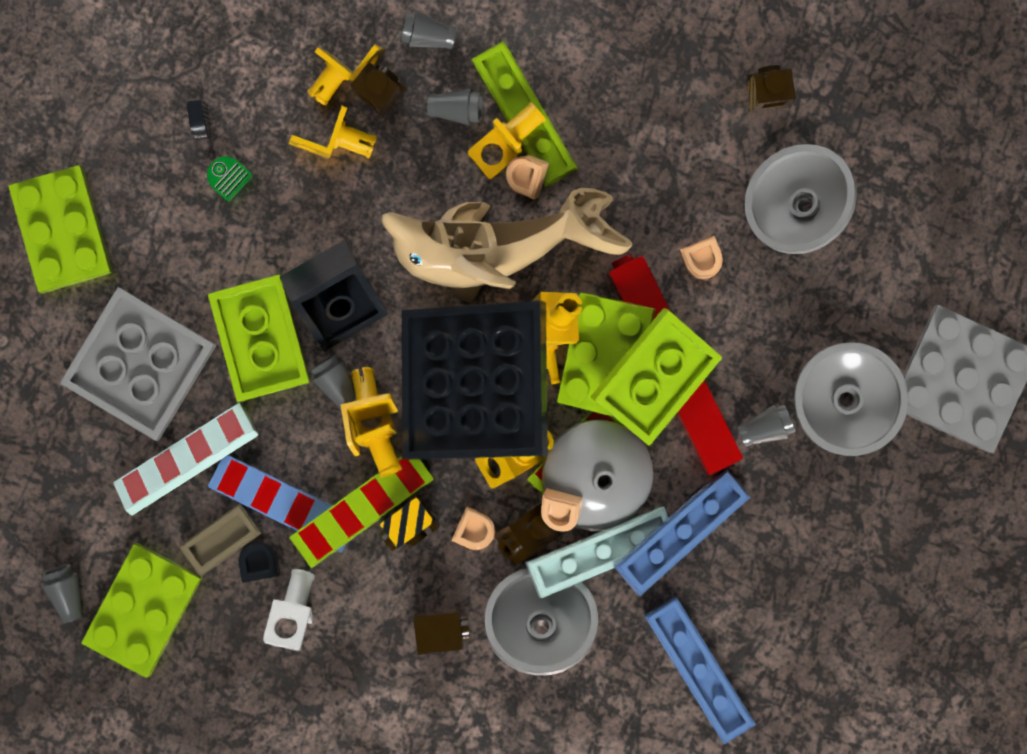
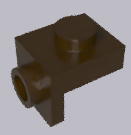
M542 504L533 507L511 524L494 533V537L498 541L499 550L514 565L530 558L561 535L559 531L550 528L542 519Z

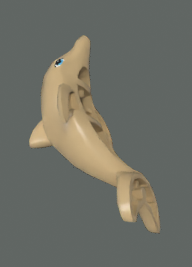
M592 188L573 190L559 213L532 220L499 223L480 222L491 207L485 202H464L449 209L440 220L433 222L407 217L395 212L385 213L381 218L385 229L393 236V248L399 262L415 277L432 284L450 287L453 294L465 302H472L478 295L481 287L486 284L493 287L511 289L515 286L516 282L508 278V276L535 262L565 238L598 251L617 255L627 252L633 245L630 239L618 233L599 216L600 211L607 208L613 201V197L604 191Z

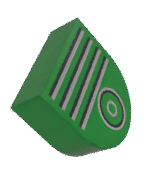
M228 156L215 159L207 170V179L210 186L227 202H230L254 176L239 161Z

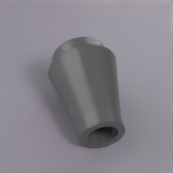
M415 11V14L406 12L400 42L408 43V47L452 49L456 27L442 23L419 11Z
M473 88L442 94H429L427 100L428 116L439 117L469 126L473 122L480 123L483 116V95L481 92H474Z
M336 354L310 369L314 376L312 381L337 405L340 412H342L340 404L356 401L354 387L344 360L339 361Z
M774 404L745 424L737 426L745 447L789 439L788 435L796 432L785 404L776 407Z
M71 564L61 565L41 574L43 582L40 585L59 614L61 622L67 623L82 617L84 614L81 608L78 573L72 570Z

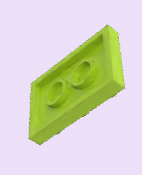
M73 166L8 185L38 293L43 294L113 273L83 166Z
M280 274L208 294L237 402L247 401L311 383L289 299L280 280V276H282Z
M581 292L579 298L582 304L578 306L582 307V311L578 315L579 341L575 344H569L557 403L612 416L590 396L652 323L656 309Z
M663 308L590 397L650 446L723 357L674 314Z
M139 543L133 544L81 644L145 678L150 677L203 577Z

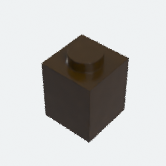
M460 607L416 612L413 617L418 655L463 650L464 639H470L468 616L461 617Z

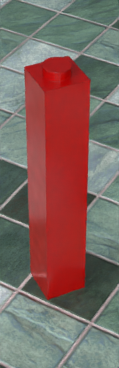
M630 253L611 263L614 269L608 272L607 277L620 301L656 309L654 319L663 308L670 311L643 255L634 259ZM704 380L677 412L676 416L704 473L711 475L744 458Z

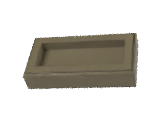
M239 503L181 544L179 548L201 577L262 534L263 531L246 507Z

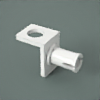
M292 569L285 600H273L263 637L264 643L297 651L301 649L307 623L312 624L313 621L311 607L306 606L311 585L315 578L313 573ZM282 618L291 619L297 623L296 633L288 639H283L275 633V625Z

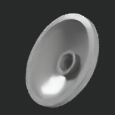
M812 144L787 147L765 160L752 176L745 195L747 222L757 238L776 251L788 254H803L815 251L832 242L848 225L856 205V182L846 162L832 150ZM807 203H813L809 211L802 212L803 207Z
M841 343L821 350L803 367L794 389V409L802 430L819 447L838 455H865L888 444L899 432L908 410V389L901 370L884 352L862 343ZM844 392L848 393L851 397V403L846 407L841 405L839 400Z
M608 420L584 421L564 431L554 441L553 448L548 451V456L545 457L542 468L544 492L548 488L583 497L581 516L574 527L587 531H603L632 519L645 504L653 482L651 457L642 440L627 427ZM608 475V484L603 487L598 486L599 477Z
M525 568L506 577L492 592L485 609L486 636L495 654L513 669L531 675L557 674L579 663L591 649L598 630L597 606L591 592L582 582L546 597L539 598L528 568ZM538 626H545L548 628V631L545 634H538L535 629Z

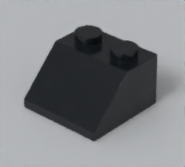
M345 240L280 276L290 302L324 351L388 315L379 296Z

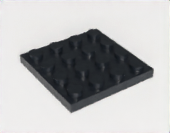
M526 301L402 310V460L548 456L546 302Z

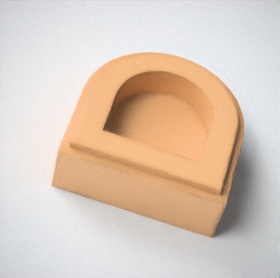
M530 155L513 159L506 169L508 185L512 190L531 199L539 198L549 163Z
M715 236L679 250L687 272L694 278L709 279L721 269L723 257Z
M547 488L542 497V519L550 528L556 531L571 530L581 516L583 497Z
M467 506L451 541L472 550L483 549L494 538L495 527L493 521L486 514Z

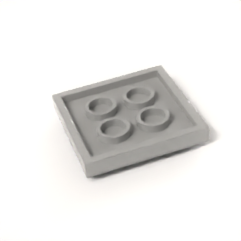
M117 287L60 384L153 440L159 441L217 345L123 288Z
M935 305L903 373L908 389V410L906 415L988 453H994L1027 382V345L947 308Z

